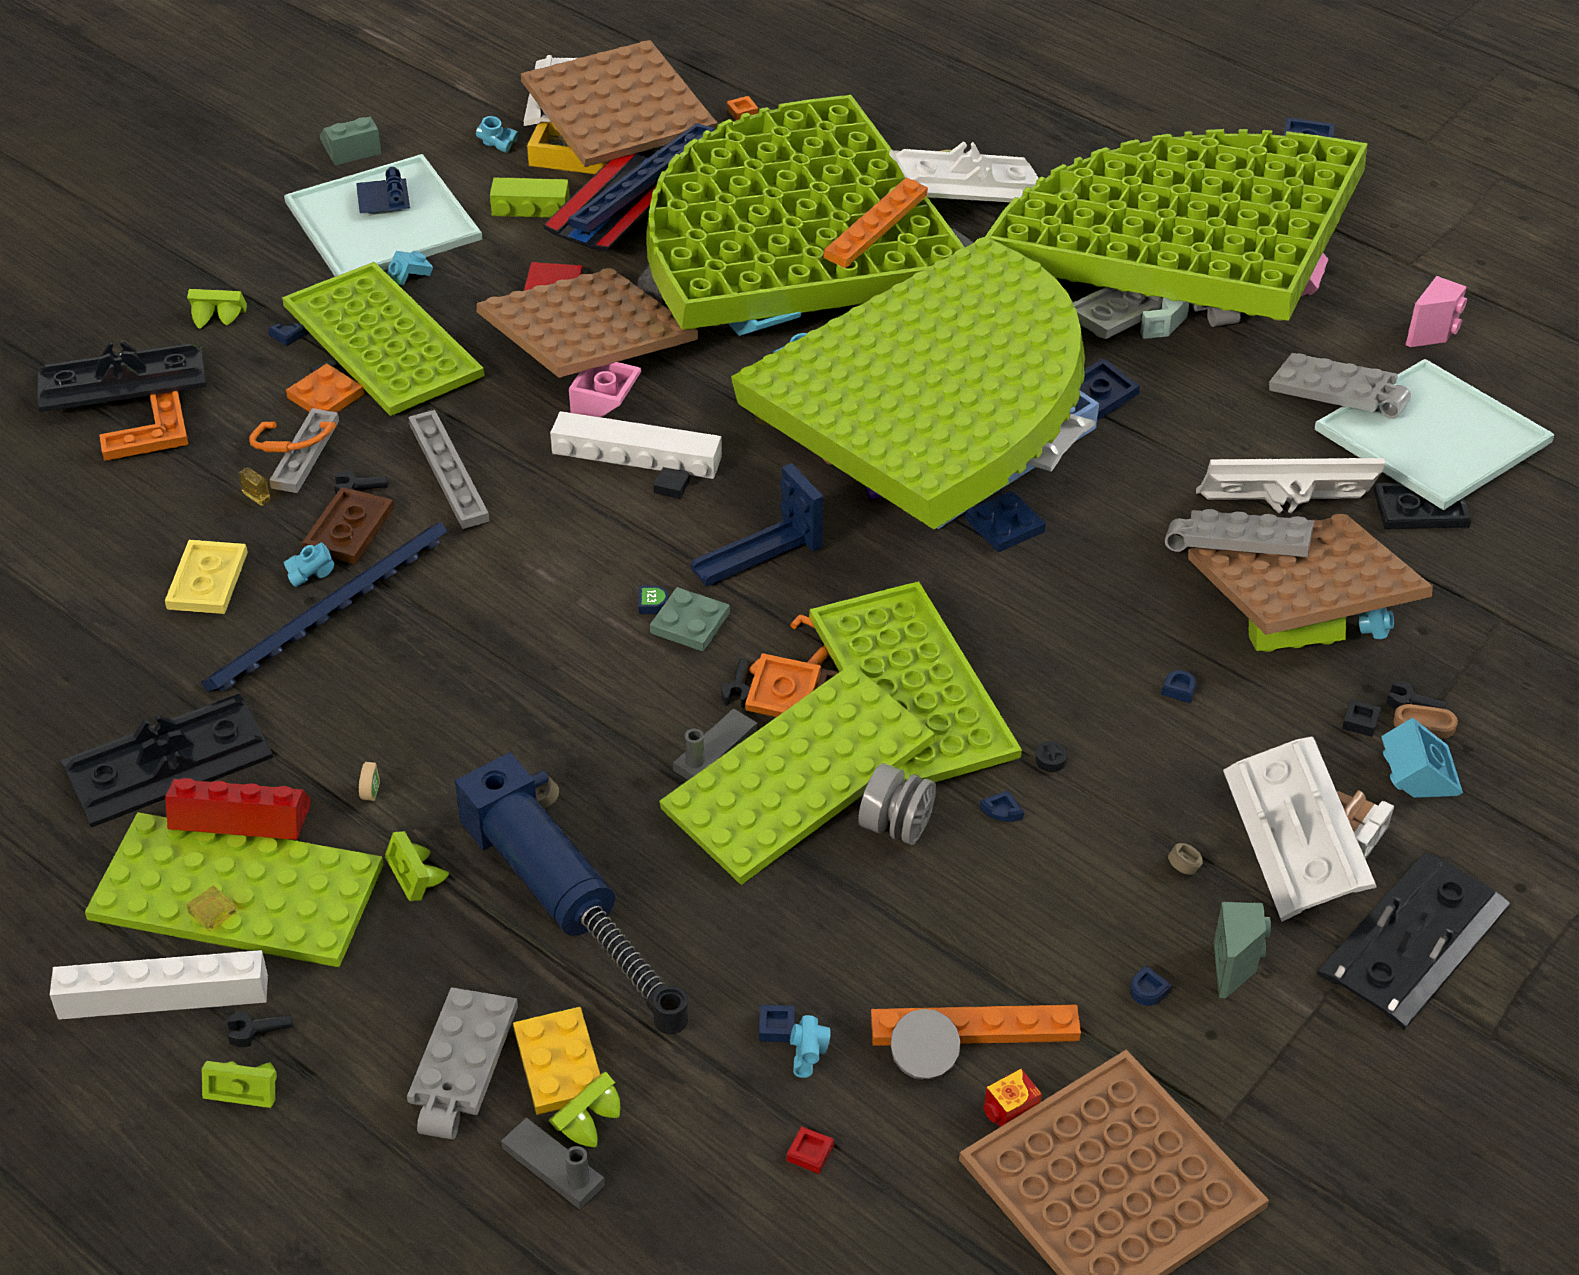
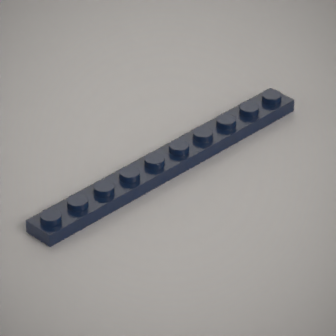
M442 522L428 527L201 681L207 692L217 688L222 692L236 683L233 677L241 672L247 675L260 666L258 660L264 656L268 659L274 657L284 650L281 646L288 640L293 643L307 634L305 628L311 624L317 627L330 618L327 613L334 608L340 611L353 602L351 600L353 595L359 593L360 596L375 588L373 584L375 580L381 578L384 581L397 572L395 568L397 565L403 563L406 566L419 557L417 553L419 550L425 548L428 551L441 542L438 537L447 532Z

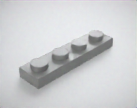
M312 408L292 443L302 442L317 436L324 430L320 428V422H335L337 426L339 422L338 413ZM334 429L322 441L310 447L292 450L290 453L286 452L270 478L271 488L298 493Z

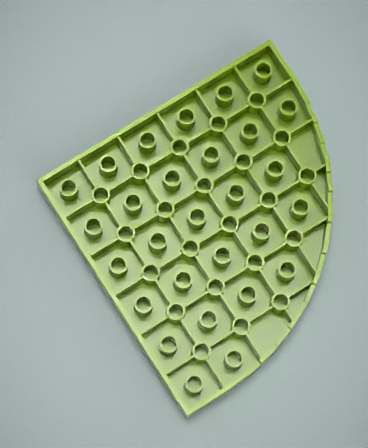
M852 95L779 104L778 109L774 110L765 107L759 109L758 114L750 115L745 113L737 121L733 122L731 119H728L718 124L716 130L712 132L706 130L703 132L702 138L699 140L693 139L684 146V151L680 155L676 154L670 160L667 170L665 172L662 171L657 187L652 193L646 236L647 258L653 279L662 298L682 330L761 318L766 319L797 312H814L843 306L862 305L871 300L873 296L884 293L895 284L904 282L913 277L915 273L924 271L933 266L935 262L944 260L953 255L957 250L964 249L965 247L928 197H925L848 267L844 268L823 258L826 247L905 179L898 163L889 155L892 149Z
M1224 129L1206 130L1205 135H1192L1191 131H1187L1182 137H1172L1171 134L1152 136V141L1140 143L1138 139L1121 143V147L1109 151V148L1105 147L1091 152V157L1084 160L1081 157L1075 158L1074 164L1068 167L1063 164L1051 170V175L1047 178H1038L1036 185L1033 187L1027 186L1020 198L1015 197L991 227L986 237L1019 252L1034 262H1039L1041 267L1052 276L1066 279L1070 282H1083L1096 287L1115 288L1122 292L1131 291L1142 293L1145 296L1168 298L1171 301L1190 302L1197 306L1206 305L1217 307L1224 311L1233 310L1244 312L1251 316L1260 315L1274 320L1289 321L1365 170L1368 143L1287 131L1286 136L1272 135L1273 130H1262V134H1247L1248 129H1239L1238 134H1224Z
M985 236L977 239L975 243L964 249L957 250L953 255L944 260L935 262L933 266L924 271L915 273L913 277L904 282L895 284L884 293L873 296L871 300L864 304L853 307L849 312L830 320L824 326L808 332L804 337L795 342L786 344L784 348L775 353L764 356L762 360L755 364L744 367L740 372L731 376L739 405L932 529H936L1009 483L1008 478L1012 474L1022 473L1027 468L1026 463L1029 460L1038 458L1043 453L1042 448L1047 442H1054L1061 432V424L1069 420L1070 410L1076 406L1079 400L1080 386L1083 384L1085 377V354L1077 311L1069 294L1057 279L1041 267L1039 262H1034L1019 252Z

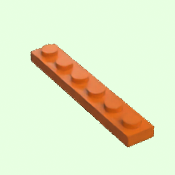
M906 177L826 247L823 258L844 268L848 267L927 196L928 187Z
M1077 1005L871 1009L873 1046L891 1045L892 1032L898 1021L909 1012L920 1009L936 1010L947 1016L957 1028L960 1044L1080 1041L1081 1035Z

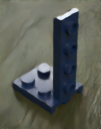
M792 463L782 467V480L780 481L782 490L780 508L784 521L694 559L691 562V570L705 586L718 582L804 543L812 551L822 548L823 495Z

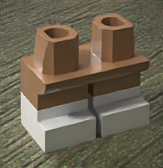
M1360 790L1353 797L1337 791L1352 830L1366 859L1389 827L1394 806L1385 801H1382L1379 806L1366 800L1365 795Z

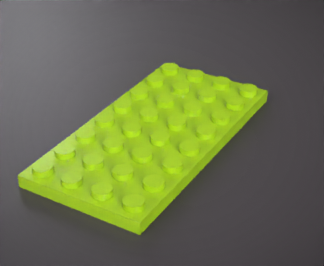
M375 262L282 297L284 307L363 386L390 416L484 377V368Z
M919 581L810 609L809 618L839 672L853 664L935 733V742L899 768L905 773V783L914 774L920 776L921 782L924 779L938 782L1021 758V747Z
M850 664L659 801L660 807L742 885L861 797L871 776L880 764L885 763L900 768L935 742V733L857 667Z
M137 812L86 908L85 914L87 920L249 951L262 950V953L340 967L384 865L383 858L377 855L281 838L167 829V817Z

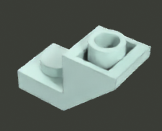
M1163 298L1161 310L1143 311L1140 330L1142 338L1169 336L1187 318L1189 302L1171 301L1168 298Z

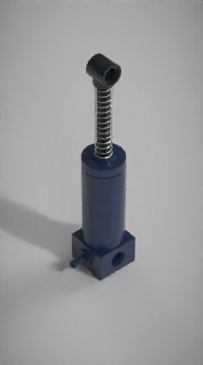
M509 752L454 780L460 823L482 850L491 846L495 847L564 933L570 936L582 935L587 932L592 933L597 942L612 957V960L617 962V966L622 968V972L627 974V978L632 980V984L637 986V990L642 992V997L647 998L646 1005L654 1014V1024L660 1032L676 1034L684 1030L688 1024L686 993L679 987L665 985L664 982H660V977L655 976V971L650 970V965L645 964V959L640 958V953L635 952V947L630 946V941L625 940V935L620 934V929L615 928L616 924L611 923V918L607 916L610 914L615 903L613 890L536 800L535 788L548 782L549 777L547 773L540 771L530 776L513 754Z

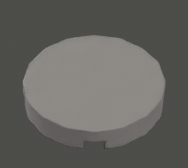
M920 1009L909 1012L898 1021L891 1036V1053L894 1062L905 1074L914 1079H935L952 1069L959 1056L960 1038L957 1028L947 1016L936 1010Z

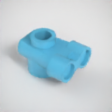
M494 116L483 118L482 123L476 130V137L482 139L485 145L496 146V149L505 153L509 152L512 144L516 143L519 136L518 131L509 127L507 129L501 127L500 119Z
M321 542L316 546L308 545L304 547L300 555L292 556L284 562V565L289 573L288 578L290 582L297 588L308 581L307 578L313 574L317 578L327 576L332 571L334 562L331 559L328 548Z
M1385 607L1359 613L1361 633H1372L1374 639L1386 638L1390 629L1394 627L1392 611H1387Z
M803 1016L800 1023L794 1024L791 1031L790 1044L796 1045L793 1072L801 1078L812 1075V1064L819 1061V1054L825 1055L830 1041V1028L818 1025V1019L814 1016Z

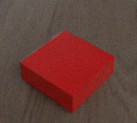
M801 1126L787 1152V1161L820 1174L834 1147V1139Z

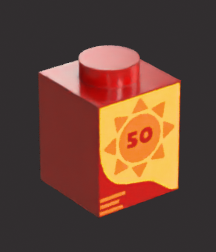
M1019 1069L986 1087L984 1111L991 1122H996L1001 1127L1039 1104L1042 1093L1025 1072Z

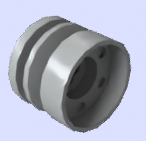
M885 763L880 764L874 771L865 789L859 810V825L879 834L883 833L890 825V836L892 839L897 840L902 836L904 843L909 845L915 844L932 813L936 794L935 782L930 779H924L921 782L920 776L914 774L905 783V773L902 769Z

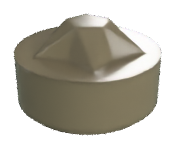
M549 777L547 783L535 788L536 800L543 808L551 806L556 801L559 795V787L552 778Z
M1185 843L1176 844L1168 855L1171 865L1178 871L1188 875L1195 874L1203 863L1201 854L1194 847Z

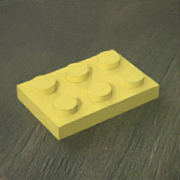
M189 540L166 596V608L168 610L225 614L248 553L246 544Z

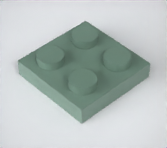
M676 587L651 622L650 633L704 652L730 614V605Z

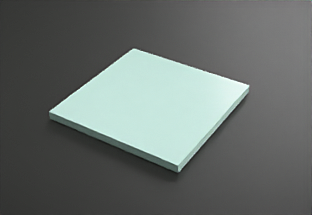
M423 154L284 195L285 203L335 277L371 262H375L382 270L389 269V264L396 251L409 253L418 251L428 257L482 240V232ZM389 167L399 169L401 178H406L410 208L400 211L388 210L376 213H360L356 183L386 180L385 172Z
M1426 359L1398 374V379L1394 385H1402L1411 393L1410 401L1398 417L1388 418L1384 416L1379 406L1374 412L1342 406L1316 421L1314 429L1359 458H1385L1383 473L1402 483L1442 510L1553 442L1554 434Z

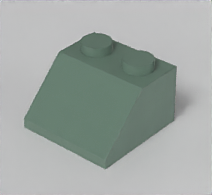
M371 116L361 117L346 123L334 124L323 128L320 134V140L334 165L382 154L379 131Z
M1222 902L1213 943L1219 998H1227L1255 974L1260 958H1265V938L1270 937L1271 921L1270 917L1264 916L1263 903Z

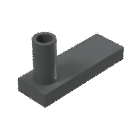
M733 708L705 734L696 728L688 730L685 733V752L673 762V771L687 780L691 779L757 732V722Z
M525 1118L501 1140L503 1150L578 1209L585 1206L605 1186V1178L588 1165L587 1152L584 1148L580 1146H574L569 1149L565 1148L528 1118Z

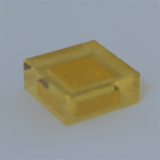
M249 467L239 472L243 494L261 506L270 501L267 480Z
M214 885L186 904L188 913L208 931L236 913L234 904Z

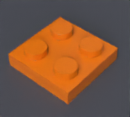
M327 363L286 389L287 398L308 412L314 408L337 413L365 395L361 384Z
M762 653L745 703L746 711L778 717L816 689L821 674V666Z

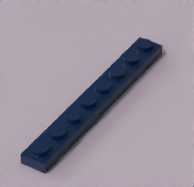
M695 123L568 218L570 227L582 230L583 232L595 230L598 225L612 217L614 213L628 205L630 201L656 183L662 171L665 172L667 170L670 160L676 154L680 155L687 143L693 139L699 140L703 137V132L706 130L712 132L715 128Z

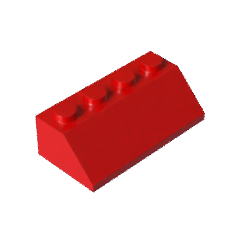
M190 778L174 779L165 796L167 829L294 840L298 839L311 805V799L303 789H292L288 786L267 787L253 783L243 785L230 784L224 781H194Z

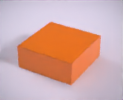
M749 96L727 101V110L736 121L741 119V115L745 113L750 115L758 114V107Z

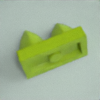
M189 289L187 299L192 306V318L199 329L210 320L213 312H218L220 320L226 326L233 322L239 313L246 312L247 303L241 291Z
M405 831L393 832L385 858L408 900H422L425 889L443 882L448 877L449 872L434 866L424 865L422 862L429 857L430 850L421 845L411 843Z
M206 1061L202 1067L203 1099L271 1108L276 1100V1070L270 1062L255 1068L237 1065L234 1061L227 1063Z
M607 1072L601 1073L551 1117L549 1122L557 1131H562L574 1142L588 1147H596V1128L586 1108L589 1107L595 1113L604 1117L618 1118L620 1116V1099L613 1086L614 1080Z

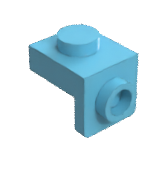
M396 251L389 264L387 273L398 285L403 286L409 273L430 276L433 266L426 260V256L418 251H412L411 253Z

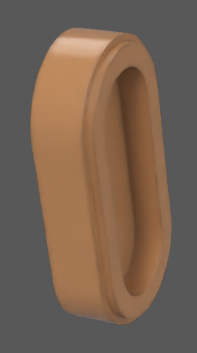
M1412 704L1399 706L1395 711L1393 719L1394 726L1398 727L1413 717L1438 738L1453 736L1458 724L1455 714L1447 709Z

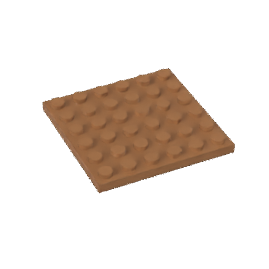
M651 40L521 73L523 85L584 167L667 145L695 123L717 129L715 119Z
M605 268L601 272L593 274H581L578 278L570 280H558L556 283L546 286L538 285L526 291H514L510 295L502 297H490L486 301L477 303V313L557 377L567 376L698 340V330L696 328L682 330L668 308L611 268Z
M1335 514L1331 518L1314 520L1308 557L1197 547L1188 549V559L1265 635L1432 597L1433 586L1347 514Z
M1127 1049L960 1152L959 1161L1057 1275H1168L1267 1209L1269 1203L1268 1198Z

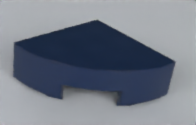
M279 323L268 328L269 336L285 346L295 342L306 335L307 332L306 328L298 323H293L294 326H281Z
M1009 790L980 800L981 810L996 820L1006 822L1023 820L1024 812Z

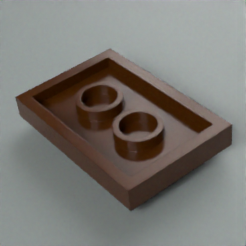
M341 487L302 541L303 548L308 545L316 546L322 542L328 548L331 558L356 564L393 511V500Z

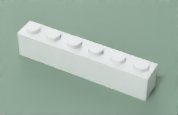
M559 412L550 432L552 454L660 471L663 467L688 472L692 476L714 479L722 458L721 436L568 412Z
M262 950L53 967L50 997L58 1019L266 1003L268 973Z

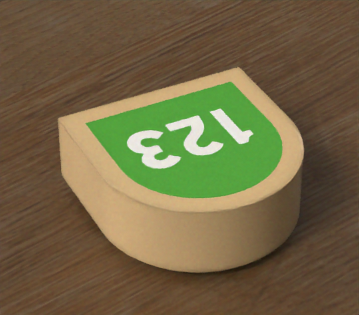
M365 762L359 780V796L362 800L374 801L379 788L380 778L376 763Z

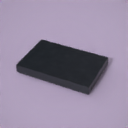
M1375 483L1373 491L1384 529L1470 528L1471 517L1464 498L1442 510L1402 483Z

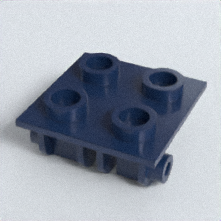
M389 167L385 172L386 180L356 183L360 213H376L388 210L400 211L410 208L406 178H401L399 169Z

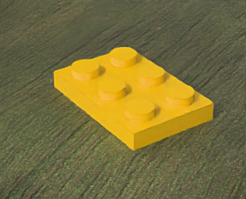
M581 1007L513 1022L536 1115L562 1109L600 1075Z

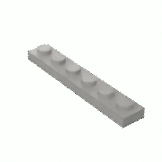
M432 410L410 416V427L461 528L465 529L489 522V513L436 411Z

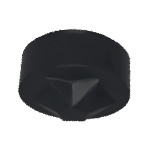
M1043 742L1036 749V764L1045 771H1059L1066 765L1067 750L1058 742Z

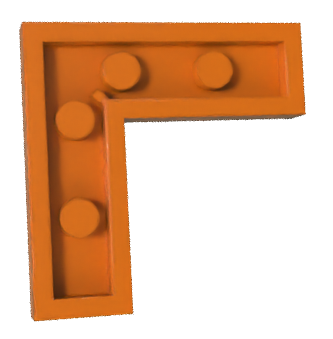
M178 391L150 395L155 424L100 434L104 461L189 445Z

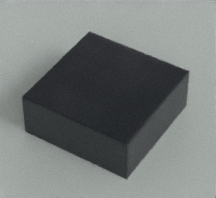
M663 467L653 484L654 493L681 499L690 482V473Z
M1350 699L1342 729L1373 737L1381 707Z

